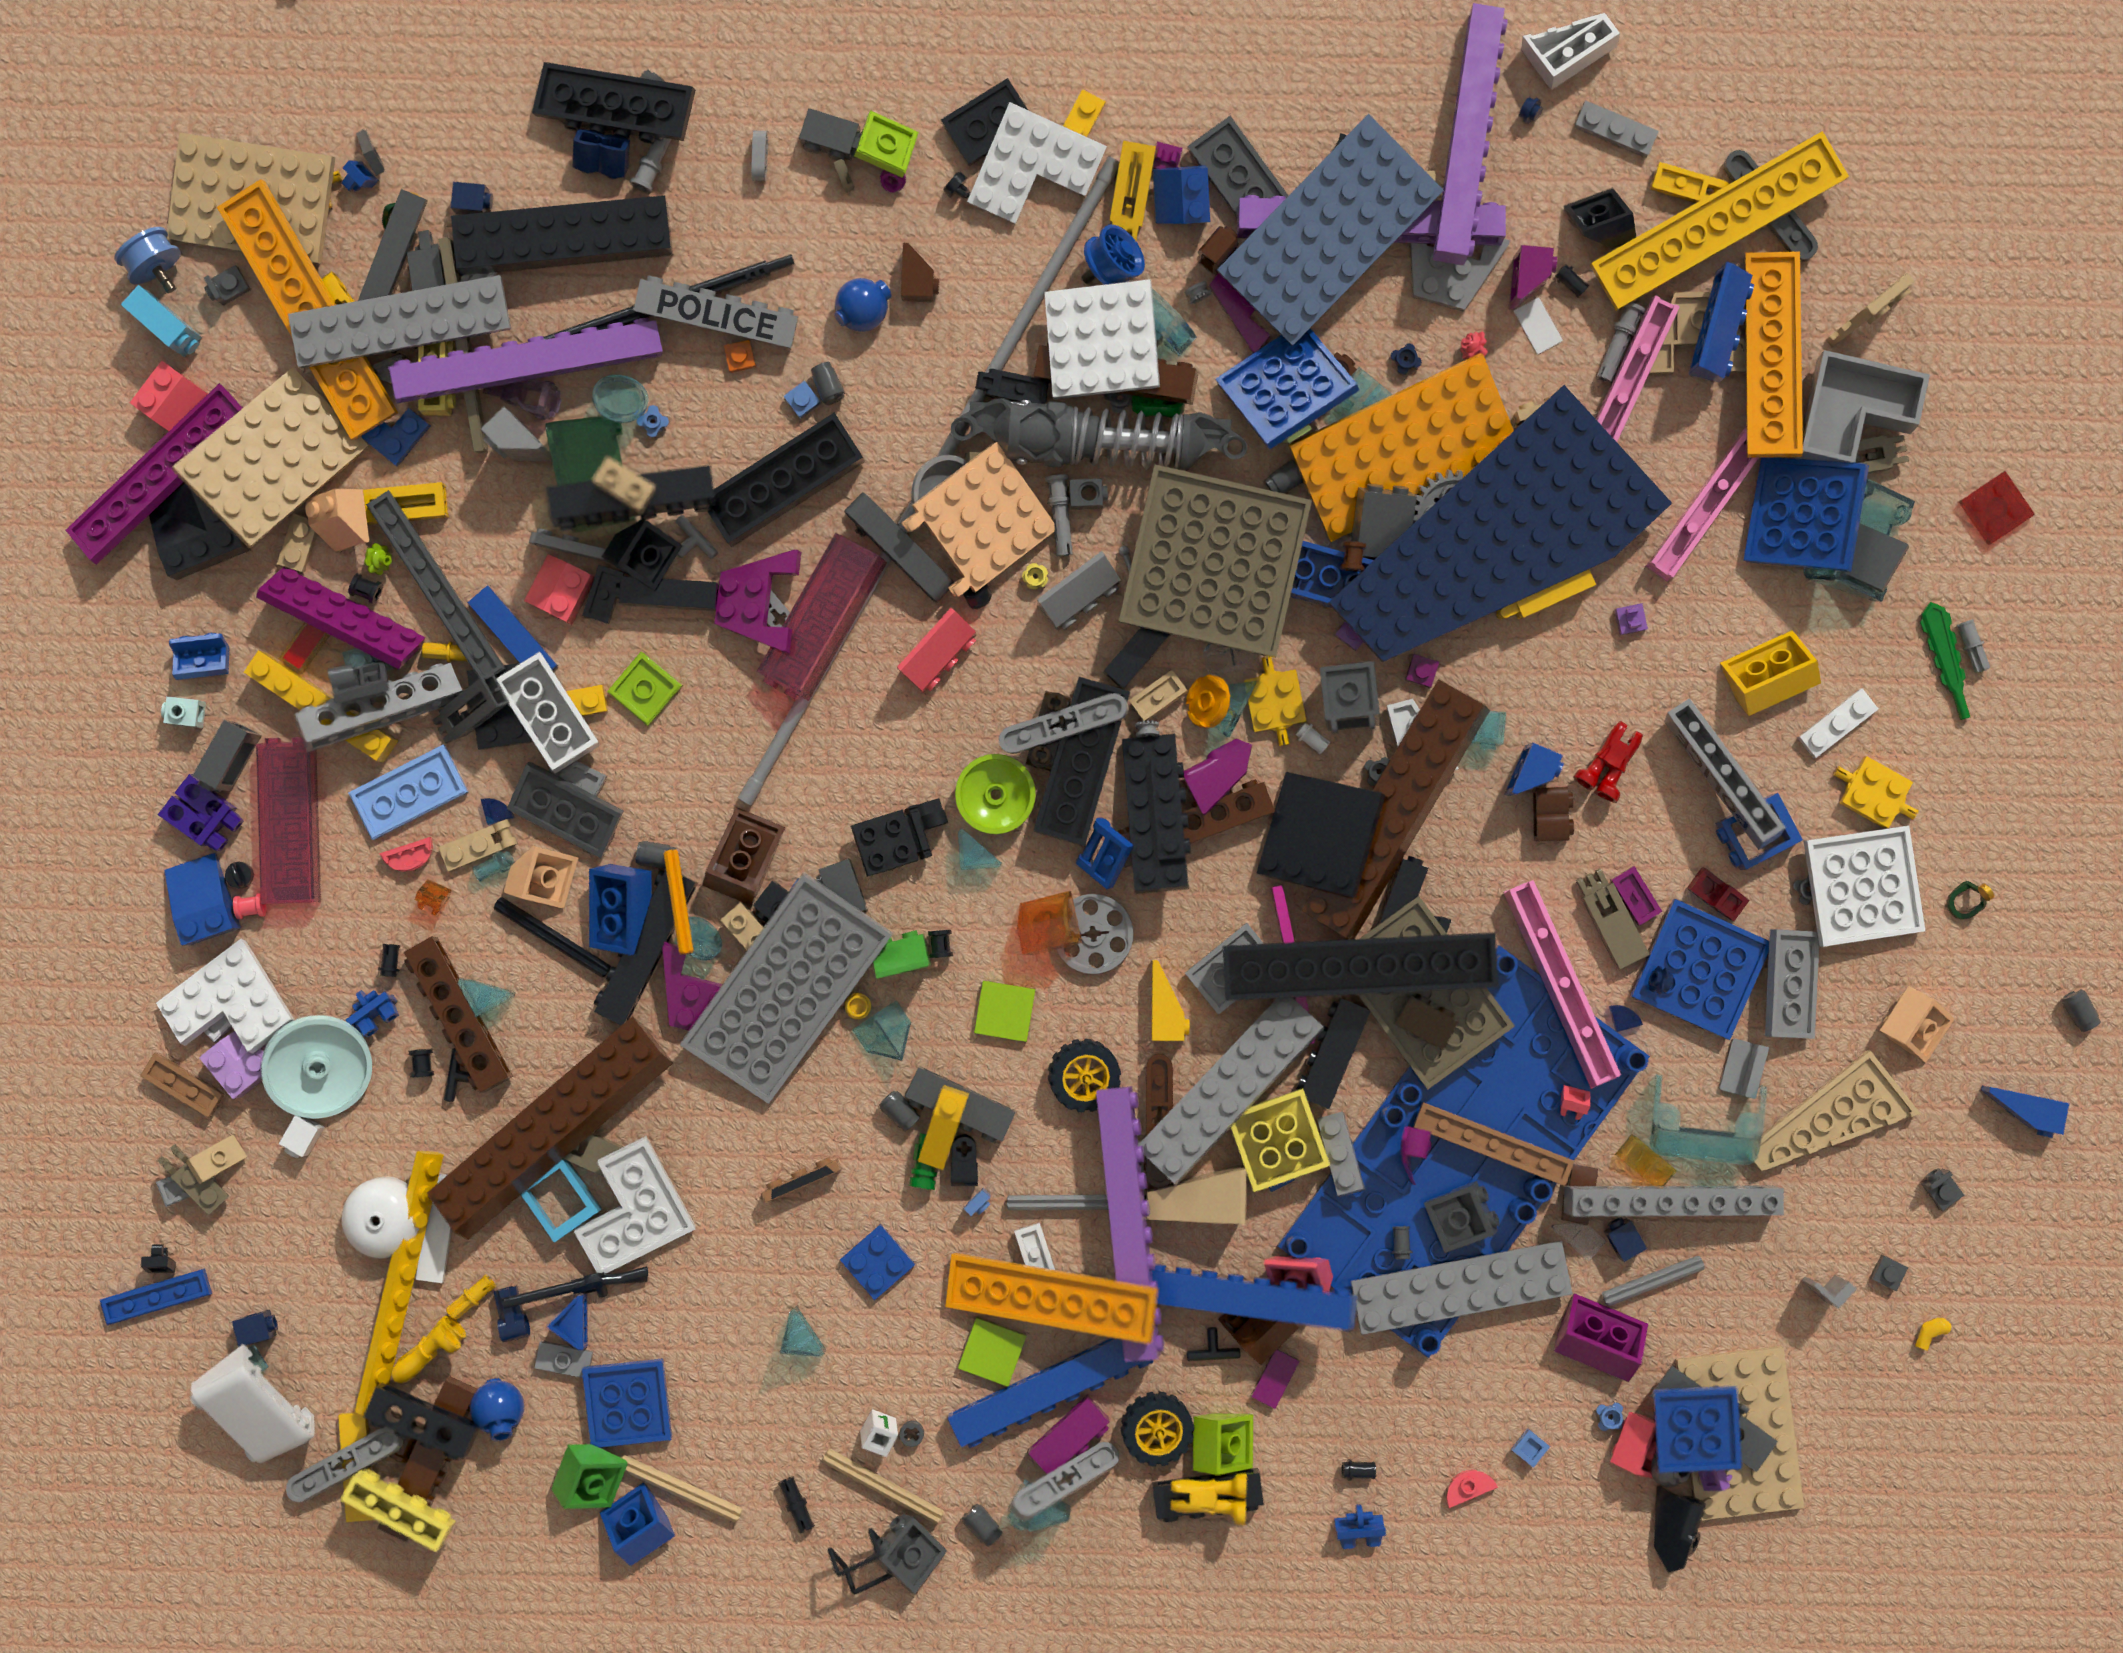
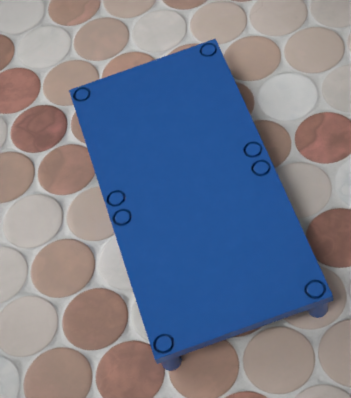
M1497 945L1498 987L1487 989L1515 1027L1429 1089L1424 1086L1409 1065L1353 1141L1365 1190L1339 1197L1332 1173H1330L1277 1246L1295 1258L1328 1259L1333 1274L1331 1286L1333 1288L1350 1290V1295H1353L1351 1280L1508 1251L1525 1226L1535 1220L1537 1210L1542 1203L1551 1198L1553 1188L1557 1183L1431 1135L1432 1148L1427 1154V1159L1411 1156V1170L1416 1185H1413L1403 1164L1402 1138L1405 1126L1413 1128L1422 1102L1574 1160L1637 1073L1647 1067L1650 1056L1595 1016L1621 1075L1591 1089L1541 976L1500 945ZM1564 1085L1590 1092L1588 1114H1584L1580 1120L1575 1119L1576 1112L1568 1110L1565 1116L1561 1115V1092ZM1477 1181L1479 1187L1484 1186L1487 1190L1489 1201L1486 1203L1489 1210H1494L1498 1216L1500 1223L1497 1226L1498 1231L1494 1236L1445 1253L1424 1202L1449 1193L1455 1188ZM1410 1226V1251H1413V1253H1410V1259H1394V1254H1391V1251H1394L1392 1227ZM1460 1316L1390 1330L1427 1358H1430L1431 1355L1439 1351L1441 1341Z

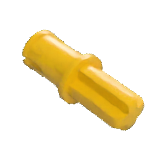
M448 642V644L423 643L422 656L424 658L447 660L448 663H451L452 660L467 661L458 645H453V642Z
M487 1274L483 1275L473 1286L463 1290L464 1293L446 1308L447 1313L452 1319L457 1320L474 1305L478 1306L479 1301L497 1287L492 1279H489Z

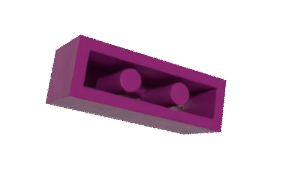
M1087 1394L1028 1449V1454L1046 1474H1049L1066 1464L1074 1455L1079 1456L1089 1448L1087 1443L1094 1436L1097 1439L1100 1438L1109 1429L1107 1426L1109 1417Z

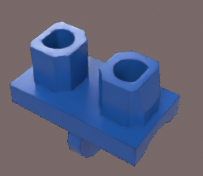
M360 990L356 993L359 1001L352 1005L356 1012L348 1017L346 1022L368 1038L378 1031V1027L373 1021L378 1015L386 1023L393 1021L399 1016L394 1005L398 1001L394 995H389L385 991L378 995L375 990L369 994Z
M1355 1505L1356 1513H1346L1344 1518H1334L1337 1539L1340 1540L1342 1549H1353L1356 1547V1538H1365L1366 1545L1369 1547H1380L1382 1536H1386L1383 1516L1373 1515V1512H1363L1362 1505Z

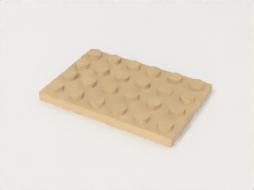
M179 132L167 239L242 251L217 206L261 179L266 182L311 262L321 264L335 157Z
M292 367L176 463L172 470L250 549L363 453L369 445L361 437L355 440L350 439L333 408Z
M1775 1346L1675 1359L1676 1369L1701 1387H1712L1713 1385H1718L1719 1387L1736 1386L1738 1403H1743L1749 1407L1748 1413H1743L1742 1416L1778 1441L1757 1472L1741 1462L1742 1469L1725 1470L1727 1475H1732V1479L1729 1481L1730 1488L1724 1491H1704L1698 1471L1690 1473L1693 1497L1706 1504L1701 1521L1804 1508L1784 1347ZM1740 1428V1439H1741L1742 1436H1743V1431H1742V1429Z

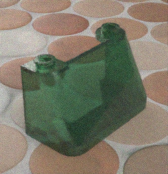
M614 415L545 423L557 485L592 481L607 457L623 466L618 444L619 435L623 434L620 419H616ZM636 516L630 517V521L637 520ZM613 519L605 520L603 525L587 527L586 523L576 524V528L571 529V531L577 533L620 523H614Z

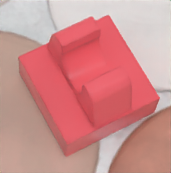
M1564 1085L1561 1092V1115L1565 1116L1568 1110L1576 1112L1575 1119L1580 1120L1584 1114H1588L1590 1092Z

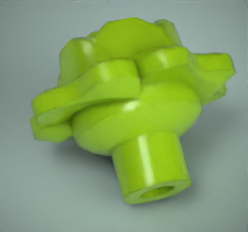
M374 543L372 548H367L364 564L368 566L367 570L369 573L382 575L383 570L389 569L392 559L391 554L387 553V546H380L378 543Z

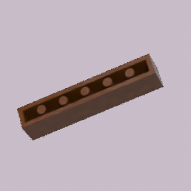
M1047 343V346L1039 345L1034 377L1036 379L1049 380V383L1052 384L1049 343ZM1158 358L1160 388L1115 393L1193 405L1198 372L1190 363L1177 362V365L1166 364V360Z
M450 1376L444 1381L434 1405L467 1418L470 1412L471 1399L477 1388ZM427 1422L425 1423L423 1429L427 1428ZM442 1427L440 1430L441 1436L446 1440H451V1431L446 1427ZM417 1440L397 1485L401 1486L404 1489L403 1492L413 1497V1495L425 1499L428 1502L427 1505L431 1507L435 1499L432 1496V1492L435 1486L440 1487L446 1475L443 1468L446 1462L450 1463L452 1459L445 1456L444 1451L438 1448L427 1449L419 1445V1440ZM382 1522L378 1525L377 1529L405 1542L410 1539V1537Z

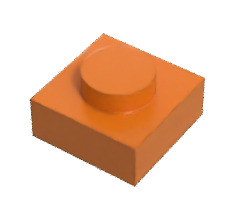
M750 340L724 345L730 373L756 367Z

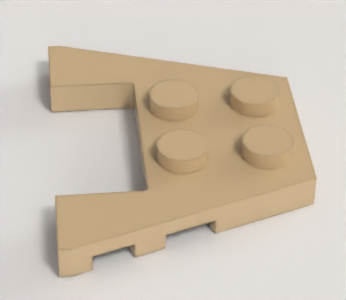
M1909 273L1904 274L1863 310L1826 339L1833 348L1864 322L1867 321L1869 324L1874 322L1887 312L1890 307L1911 292L1908 286L1915 282V280Z
M1674 292L1672 294L1670 303L1676 304L1680 308L1649 374H1672L1674 372V346H1696L1710 292ZM1738 327L1736 335L1740 336L1736 351L1731 352L1729 361H1733V366L1730 373H1746V343Z

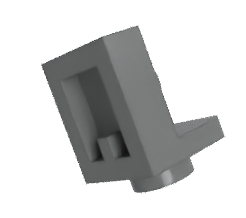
M236 265L213 278L209 275L204 277L207 286L204 287L206 293L212 301L217 300L223 306L251 291L239 267Z
M1937 1168L1926 1175L1927 1180L1921 1183V1185L1937 1207L1944 1211L1962 1198L1964 1194L1952 1179L1953 1174L1950 1170L1943 1168L1940 1170Z

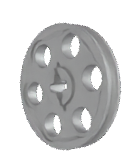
M1086 894L1068 902L1059 912L1053 929L1054 944L1062 960L1071 968L1087 974L1104 973L1122 963L1131 949L1134 936L1132 921L1124 907L1114 899L1100 894ZM1087 900H1094L1098 904V910L1094 915H1087L1083 910V904ZM1113 910H1117L1122 914L1123 920L1117 926L1110 925L1107 920L1108 914ZM1071 915L1076 919L1077 925L1072 931H1066L1062 927L1061 922L1065 916ZM1091 926H1095L1097 931H1109L1108 934L1098 936L1095 942H1092L1091 937H1078V934L1089 932ZM1115 937H1121L1126 944L1124 950L1118 953L1114 952L1110 947V942ZM1075 942L1078 944L1080 951L1076 957H1068L1065 954L1064 948L1067 943ZM1095 952L1100 953L1104 958V963L1100 968H1093L1089 964V957Z

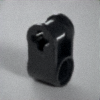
M968 1134L958 1135L952 1144L951 1186H978L976 1143L973 1137ZM962 1141H966L967 1146H972V1148L967 1149L965 1154L961 1153V1149L956 1148L961 1146Z

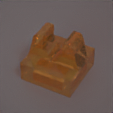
M427 879L415 896V900L418 901V908L422 910L427 905L433 908L432 915H437L450 898L452 890Z

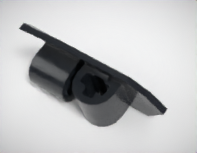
M1659 1485L1657 1486L1654 1548L1667 1572L1670 1573L1684 1569L1688 1557L1696 1551L1700 1541V1533L1697 1531L1706 1504L1691 1496L1679 1497Z

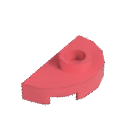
M432 837L379 854L384 863L401 872L415 871L424 866L431 857L433 850Z
M1475 1469L1462 1471L1452 1478V1482L1448 1486L1446 1493L1448 1507L1456 1506L1496 1489L1498 1486L1491 1476Z

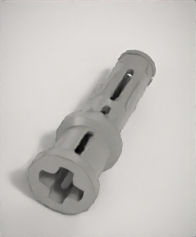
M655 139L647 155L639 160L640 167L637 174L630 180L632 186L646 193L652 192V183L656 174L661 173L662 165L660 162L671 139Z
M1633 302L1624 306L1619 322L1614 324L1615 334L1596 376L1598 379L1609 383L1613 382L1631 337H1634L1640 317L1646 311L1644 307Z
M1068 474L1045 477V481L1048 482L1050 496L1047 502L1052 507L1055 527L1056 556L1073 555L1068 505L1071 499L1067 493L1066 480L1069 479Z

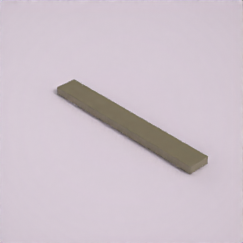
M448 237L440 238L439 245L446 285L459 283L461 279L460 273L456 269L454 241ZM470 337L455 340L457 351L462 350L464 354L472 353ZM479 389L465 391L464 395L474 452H488V444L483 439L486 434L481 430L485 424Z

